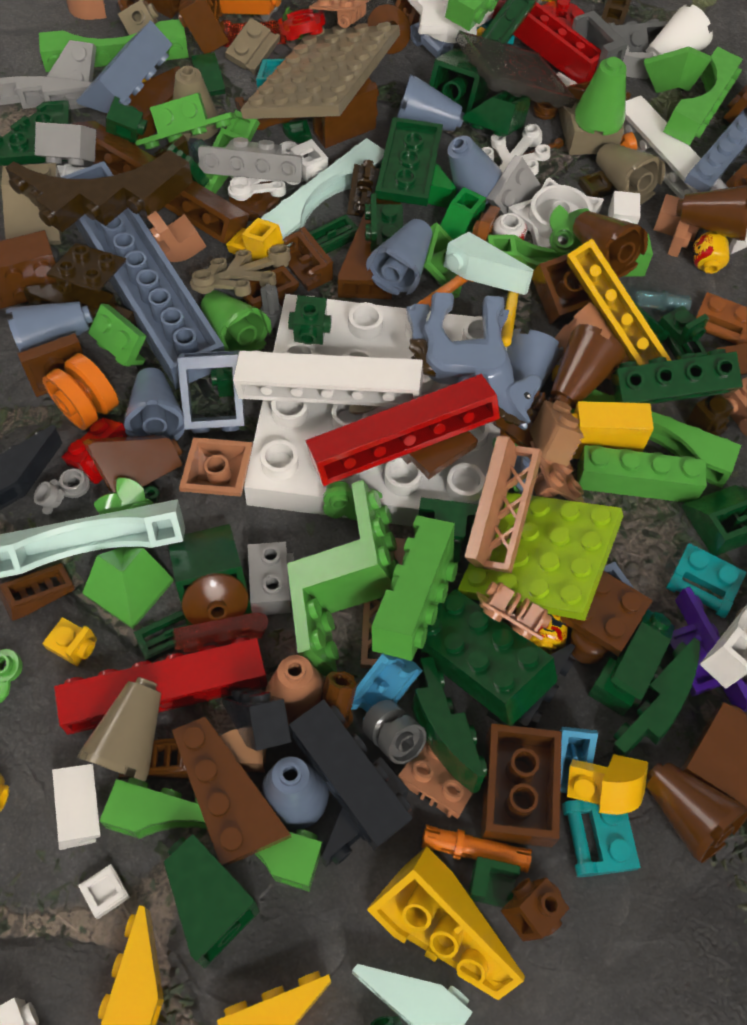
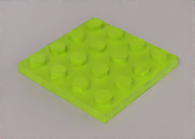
M508 492L506 498L511 504L520 498L522 494ZM531 496L512 573L477 568L469 563L458 591L474 600H479L476 595L477 591L489 598L490 595L486 594V590L492 581L496 584L501 582L514 590V595L516 593L521 594L516 608H519L523 600L528 598L530 599L529 606L531 602H534L540 607L547 609V614L585 621L623 519L622 508ZM512 513L500 520L498 528L502 534L514 527L515 518ZM503 543L492 550L490 561L504 563L507 548Z

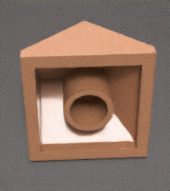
M193 437L179 490L181 492L241 497L253 442Z

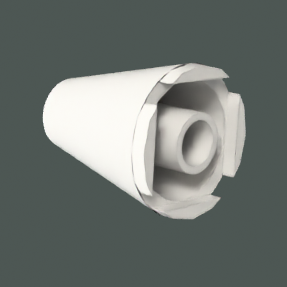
M687 4L683 5L649 45L646 53H653V56H658L688 46L698 51L703 50L711 43L713 33L708 31L707 26L710 24L708 17L695 5L686 7Z

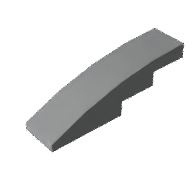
M45 76L0 78V105L21 103L22 108L27 109L35 108L46 101L69 100L71 109L86 108L79 105L76 100L92 82Z

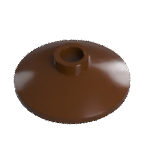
M384 4L376 7L370 13L366 24L368 26H377L379 23L390 22L392 25H399L400 36L386 54H396L402 51L408 44L411 34L408 18L396 6Z
M223 573L208 574L196 579L187 587L182 597V610L187 620L197 627L204 629L224 628L236 622L244 614L249 601L245 585L232 575Z

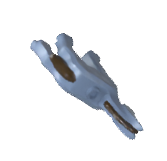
M434 293L431 298V307L428 304L407 306L406 315L412 330L409 350L414 354L411 357L412 359L423 360V374L429 376L437 383L453 385L482 374L497 394L500 419L504 418L506 423L515 424L521 429L526 430L528 428L527 423L531 422L529 416L534 414L530 407L542 385V381L539 376L530 374L524 379L514 382L511 362L501 337V328L504 326L509 314V310H504V298L489 295L484 298L482 302L483 339L451 341L443 329L444 318L453 307L454 295L452 293ZM431 311L430 317H429V319H428V321H427L426 318H427L429 312Z

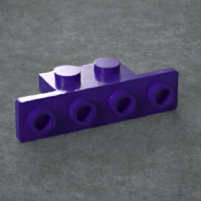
M689 586L683 588L675 599L688 625L673 631L667 649L671 655L682 642L688 645L694 637L700 641L699 661L690 689L693 697L722 685L700 665L720 639V635L716 626L710 623L706 616L701 599L694 594ZM741 678L727 689L722 686L730 703L746 712L747 683L743 682Z

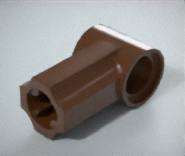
M332 671L326 676L320 702L324 699L329 707L335 705L344 716L346 722L343 725L347 729L353 722L351 708L357 683L354 680V676L345 671Z

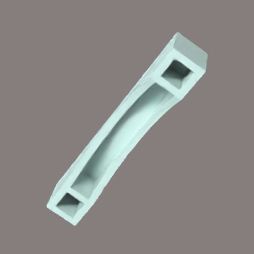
M366 138L341 158L336 159L324 171L319 172L307 184L302 185L290 197L282 200L270 212L265 213L261 219L278 224L283 239L299 231V228L304 227L306 220L313 210L323 201L337 193L351 189L354 164L361 165L364 160H371L374 162L375 168L380 169L385 150Z
M176 499L0 534V578L23 574L44 564L95 550L117 547L153 548L183 542L185 524L179 501Z

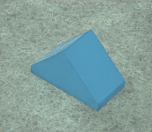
M561 727L560 793H567L569 767L573 759L593 764L598 738L597 730Z

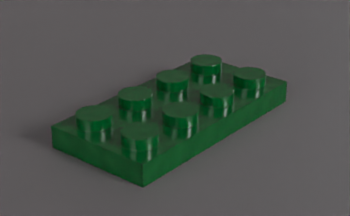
M397 117L392 118L375 189L376 199L427 206L443 124Z

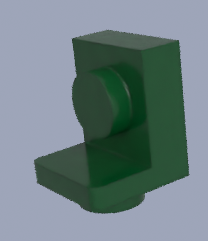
M682 305L664 315L659 324L682 346L691 340L693 342L697 341L704 335L709 317L703 314L695 318Z

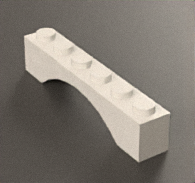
M747 604L700 663L725 689L747 674Z

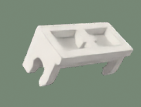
M93 764L52 770L59 850L95 843L96 838L100 837Z

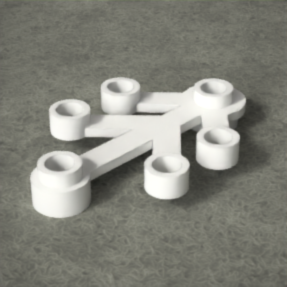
M529 124L522 132L521 141L511 153H509L506 147V136L502 137L495 134L491 136V146L496 149L502 162L499 166L502 174L515 155L523 157L534 175H537L539 172L538 161H546L550 158V146L541 144L542 130L537 124ZM528 147H536L535 152L523 155ZM481 148L494 160V150L492 148Z
M291 141L279 144L282 145L283 154H290V148L297 146L295 142ZM230 176L232 180L228 187V194L238 201H245L255 193L270 192L274 197H282L286 194V186L283 181ZM272 181L271 183L259 184L260 182ZM287 182L288 184H291V185L299 184V183H295V182Z

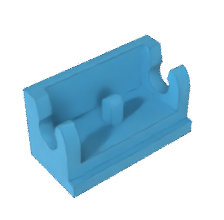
M382 653L357 686L351 710L360 707L368 712L373 705L383 700H393L397 703L423 670L413 661Z

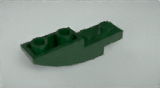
M694 637L688 645L684 642L680 643L670 655L673 661L666 668L661 665L657 668L647 692L655 701L653 702L648 698L636 711L639 718L631 726L626 722L614 734L613 738L616 742L614 743L613 751L617 755L626 757L645 736L657 745L668 732L684 705L696 675L700 652V641Z
M420 658L419 667L423 671L417 677L419 688L415 689L412 710L416 721L425 729L427 734L426 742L443 766L470 792H479L483 779L487 776V766L482 755L479 756L476 749L477 736L473 725L468 724L465 712L454 714L452 700L450 697L446 698L443 690L445 686L443 672L441 669L436 668L434 658Z

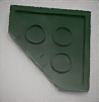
M69 100L42 102L36 107L37 112L30 117L23 116L11 125V131L3 137L0 136V166H8L13 161L18 164L46 163L45 157L35 155L36 122L71 124Z

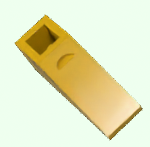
M139 905L137 913L130 915L125 928V937L128 938L124 954L119 953L113 965L112 977L115 978L111 994H105L99 1008L98 1019H102L101 1025H157L164 997L151 912L145 906Z
M316 971L299 978V987L285 992L283 986H279L262 993L263 1001L248 1007L247 1002L242 1001L224 1009L225 1017L218 1019L217 1024L297 1025L331 984L330 976L328 974L321 977L320 972Z

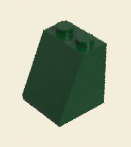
M453 48L435 59L429 85L461 105V112L466 114L479 106L492 87L498 63Z
M230 524L184 534L183 542L168 544L181 605L182 597L187 587L196 579L208 574L223 573L232 575L239 579L246 587ZM249 601L246 611L237 621L253 618ZM185 617L189 632L203 629L193 625Z
M192 834L187 840L183 837L172 845L167 852L169 857L164 861V865L190 955L205 969L258 915L260 910L255 900Z

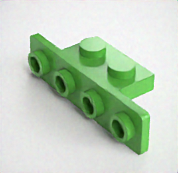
M195 93L150 107L158 134L137 140L136 146H144L145 150L159 147V141L168 139L170 143L181 137L182 134L192 132V136L206 133V127L215 125L216 129L231 125L230 120L235 119L236 116L235 113L229 112L208 119L201 94Z

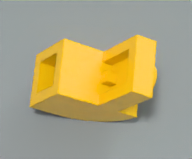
M257 218L247 229L241 228L226 245L229 253L232 254L244 249L251 251L252 260L256 261L268 257V248L271 246L283 244V237L278 224Z
M613 754L608 767L573 759L569 767L567 797L599 804V813L625 814L639 808L645 794L648 762Z

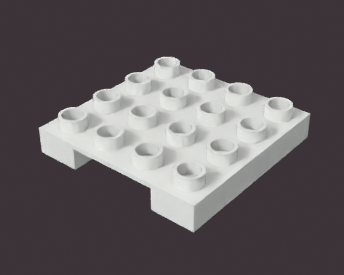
M285 294L273 350L275 353H318L322 355L379 356L382 358L398 359L414 356L409 350L412 330L406 315V308L375 305L367 302L357 303L327 299V315L332 316L330 333H325L323 345H307L294 342L293 330L288 329L289 313L295 312L297 295ZM431 311L429 312V314H428V316H427V318H426L427 321H428V319H429V317H430ZM449 313L445 316L443 329L451 341L483 339L482 316L474 317ZM423 374L421 396L450 385L437 383L429 376ZM263 400L244 484L246 504L249 506L326 515L323 511V506L325 505L323 494L328 485L323 486L312 463L305 440L392 407L380 406L370 412L354 415L349 412L350 405ZM493 421L469 430L478 439L477 447L429 480L413 462L407 464L399 457L339 481L346 482L351 486L352 483L364 480L369 488L382 493L383 497L380 499L382 506L387 505L392 516V523L390 524L413 526L419 512L421 497L479 504L494 449L492 446L493 438L500 436V429L493 425L495 422Z

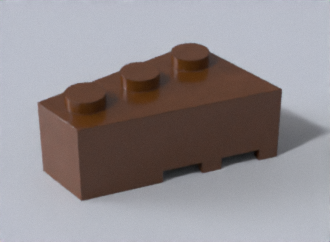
M219 0L180 1L179 20L184 28H189L204 54L211 53L229 42L227 35L223 31L226 29L225 23L219 21V17L223 15Z

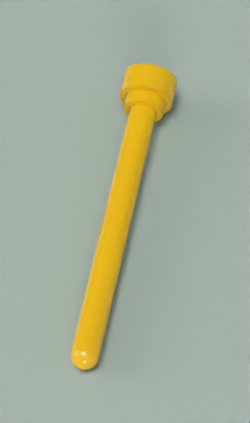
M508 291L505 310H509V314L501 331L505 347L510 346L512 343L519 293Z

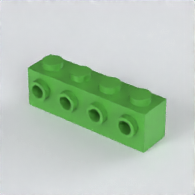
M584 445L577 463V482L583 490L688 503L698 499L707 486L706 460L695 459L691 456L664 455L659 452L645 453L632 449L605 448L601 445Z

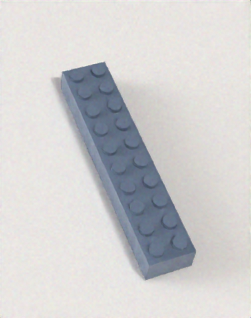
M105 161L60 178L94 179L114 175ZM127 208L106 226L97 220H91L86 214L75 222L76 227L89 247L126 258V262L109 281L126 309L133 311L137 327L147 336L145 340L175 389L180 388L177 360L179 354L225 351L222 341L139 214H135ZM213 368L188 369L189 383L211 374V369Z

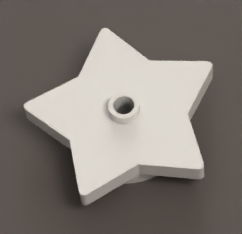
M408 0L420 14L418 33L428 34L446 43L463 42L474 46L477 37V27L492 20L494 10L492 12L488 11L482 22L476 24L468 31L445 18L449 0Z
M547 178L542 188L532 199L510 206L508 213L517 214L525 221L527 230L531 232L534 245L551 248L549 238L552 229L549 220L551 213L557 206L561 205L564 207L568 214L584 208L589 209L591 212L599 213L604 199L586 196L576 188L559 185L551 178ZM558 237L560 244L567 243L564 237Z

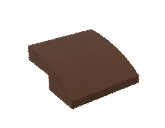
M467 431L404 455L401 458L407 464L413 462L429 480L476 448L478 439L471 432Z

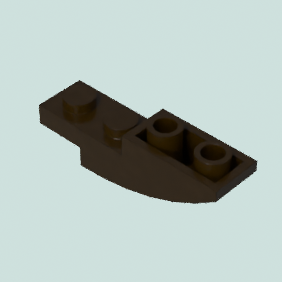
M57 284L26 286L23 290L28 305L80 301L82 307L88 305L93 320L100 305L109 304L137 327L133 311L117 306L114 294L102 290L96 292L74 285L70 293L61 294L56 289Z

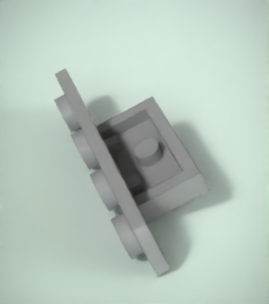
M237 137L231 140L225 148L204 145L198 148L199 167L207 174L300 183L302 180V156L283 154L282 145L274 144L271 140H260L257 143L249 142L247 138Z

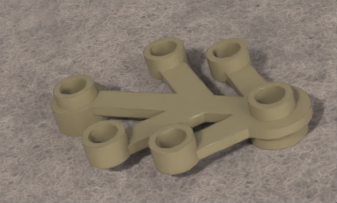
M284 244L273 245L268 248V257L256 261L252 260L251 251L246 249L239 250L235 253V258L229 266H227L225 258L212 259L208 269L197 270L192 274L191 288L200 294L211 293L214 288L234 290L236 296L244 297L251 294L249 280L259 281L261 287H264L267 283L275 286L277 284L275 272H259L256 270L271 265L274 268L283 265L287 267L291 260L290 248Z

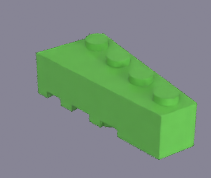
M416 516L413 523L415 538H407L404 545V551L406 552L402 565H396L391 581V590L386 589L371 626L372 651L412 661L417 649L424 647L427 638L428 625H434L438 613V604L445 602L449 581L454 582L457 574L458 564L453 562L455 523Z

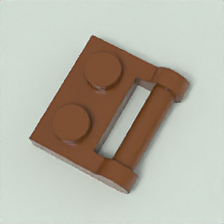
M707 292L696 316L698 318L706 314L709 317L705 326V333L736 345L747 343V307Z

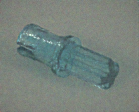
M640 290L635 295V302L639 306L658 308L659 312H664L665 310L673 311L682 305L689 311L692 301L689 295L671 294L666 290H663L661 293Z

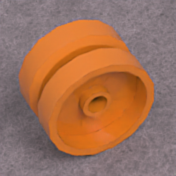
M81 353L74 354L64 362V371L54 369L43 377L42 382L51 399L63 414L81 430H87L94 422L98 421V413L108 414L119 404L117 394L108 379L89 358Z

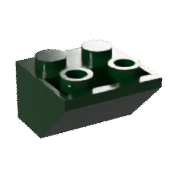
M509 88L464 114L463 120L470 122V126L473 128L484 129L485 127L493 130V134L505 137L524 126L532 96Z
M733 485L682 505V509L712 555L718 556L747 544V489Z

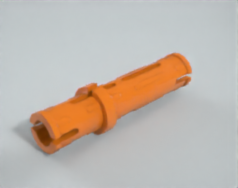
M428 824L425 825L421 848L427 846L431 850L451 854L454 859L460 860V857L476 860L477 857H483L520 866V871L528 873L532 857L530 856L532 853L531 849L467 835L465 830L457 829V832Z

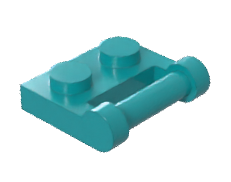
M688 543L666 589L675 593V591L681 592L683 588L690 586L694 594L699 596L705 606L715 610L716 615L725 618L733 605V601L747 572ZM684 577L710 590L711 592L721 596L722 599H719L716 596L682 580V578Z
M572 800L561 804L564 816H568L577 864L574 865L577 877L634 871L641 868L628 813H599V804L582 800ZM589 813L599 862L591 861L581 814Z

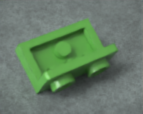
M101 304L88 334L97 341L99 347L113 354L116 357L115 360L121 365L127 367L143 365L146 359L139 352L147 336L112 306Z

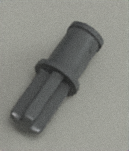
M267 283L260 289L262 300L260 310L271 320L272 330L271 334L267 333V336L274 337L273 328H275L277 336L282 306L279 304L277 287Z

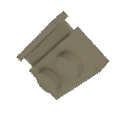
M250 18L226 50L225 58L244 70H250L255 76L260 69L262 60L267 59L279 43L280 35H275L271 32V29Z

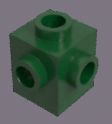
M297 295L295 312L289 313L288 329L293 330L294 342L307 345H323L325 333H330L332 316L327 315V298Z

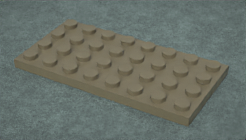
M383 22L377 26H368V24L362 23L349 28L337 25L332 29H324L322 26V33L317 35H310L308 33L294 47V50L285 57V60L277 66V69L267 77L268 79L258 87V90L248 98V101L241 108L243 119L340 116L400 36L399 25Z

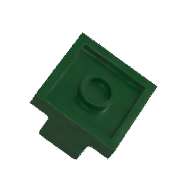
M421 497L418 516L455 523L453 562L459 564L461 545L468 544L478 504Z

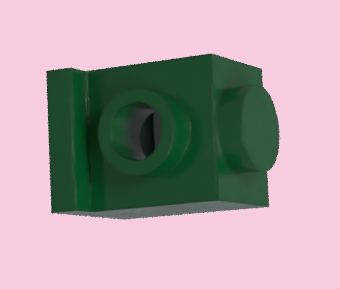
M115 96L106 116V132L136 144L139 134L144 135L148 120L143 119V112L138 111L133 106L121 104L120 98Z

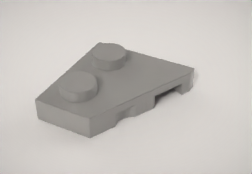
M69 40L47 77L92 82L96 46L93 43Z
M515 155L486 199L491 205L500 207L499 214L504 215L508 213L510 206L527 201L542 186L523 157Z

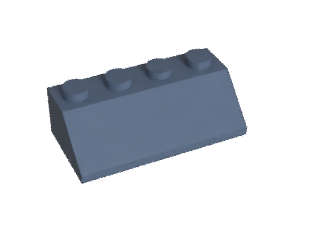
M150 20L125 44L76 102L79 105L107 114L115 96L120 98L121 104L129 105L132 101L129 98L130 94L132 93L135 96L144 87L141 81L143 79L148 81L155 74L157 69L154 66L156 64L160 66L169 57L166 52L173 44Z

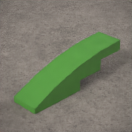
M235 110L236 118L230 120L231 125L227 126L226 129L221 128L213 146L225 148L231 140L237 137L247 138L250 142L260 122L258 119H243L242 113ZM204 173L209 179L205 188L216 194L229 176Z

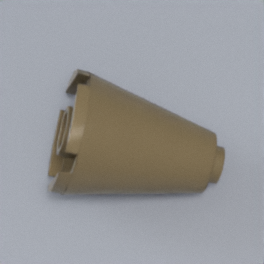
M184 66L179 69L175 74L173 100L200 93L207 118L219 116L201 72L192 66ZM215 125L206 127V133L192 136V132L182 135L186 137L187 141H189V138H197V141H204L214 136L218 129H216Z
M607 143L598 150L596 157L597 165L615 189L622 192L640 193V204L652 198L655 194L653 190L657 183L661 185L666 172L665 163L656 155L615 143Z
M137 677L135 683L128 681L81 748L77 758L145 782L149 775L161 693L155 690L157 684Z

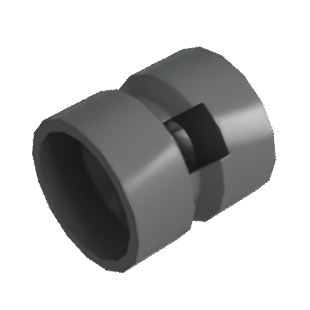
M383 700L376 703L364 717L362 727L364 734L395 764L408 763L423 750L427 735L425 729L393 700Z

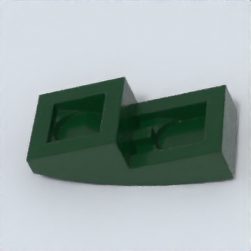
M215 52L191 56L193 67L201 72L210 96L225 94V86Z

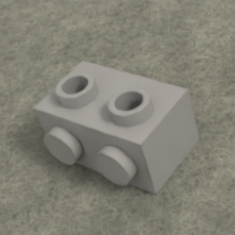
M36 122L35 155L45 157L46 163L62 164V160H68L69 165L84 166V161L95 162L96 129L83 125Z
M286 542L248 544L250 604L253 616L291 613V593L287 563L294 561L293 553H287Z

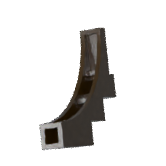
M171 150L134 170L94 179H67L48 176L29 170L14 161L5 167L12 189L16 193H22L39 208L41 220L47 226H53L60 232H64L84 214L91 220H97L106 226L127 208L133 213L140 214L149 220L147 216L154 211H160L193 183L189 162Z

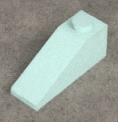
M467 232L448 243L444 267L466 280L523 295L528 293L534 269L471 232Z
M357 964L352 970V974L408 1025H465L473 1013L466 1007L469 1003L467 997L452 985L447 990L440 984Z

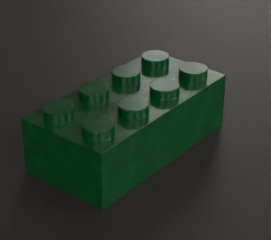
M454 589L446 596L444 603L438 604L436 621L434 625H428L425 645L422 649L418 648L416 651L422 658L433 657L437 669H441L446 677L510 727L558 682L553 656L516 633L503 621L498 622L486 615L482 607L457 589Z

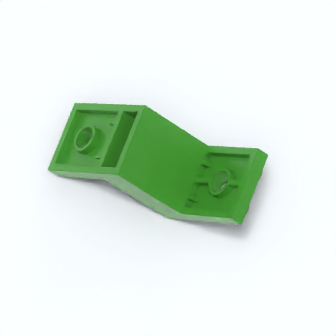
M364 480L351 484L360 539L287 563L297 651L300 656L308 659L325 677L332 671L337 672L336 660L339 659L337 646L332 639L331 631L335 629V624L331 613L384 597L386 589L391 590L393 572L396 565L399 564L393 552L397 550V543L388 525L392 523L390 510L387 505L382 506L376 490L371 491Z

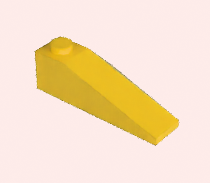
M427 846L402 867L367 909L394 938L404 944L406 940H409L426 951L425 957L436 962L437 958L455 968L460 978L497 1000H500L524 982L525 975L457 877Z

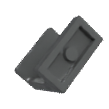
M594 10L574 18L572 29L601 50L597 68L601 61L606 58L617 57L623 61L628 43Z

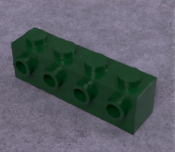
M726 349L712 350L707 352V356L696 357V353L683 354L678 356V360L667 361L666 357H659L649 360L648 364L637 365L636 361L620 364L619 368L611 374L615 402L657 404L733 393L743 387L737 351L726 353Z

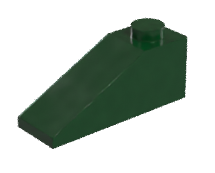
M647 609L618 656L610 679L612 683L639 700L645 695L673 635L675 626L671 624L666 616L659 612L653 613Z

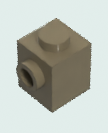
M139 0L118 13L129 35L138 33L150 20L156 24L158 22L156 18L159 17L152 3L148 4L144 0Z

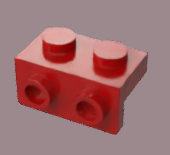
M104 417L94 422L90 430L81 439L70 444L68 451L61 458L68 466L83 471L92 483L98 484L102 477L83 441L97 438L127 437L123 423Z

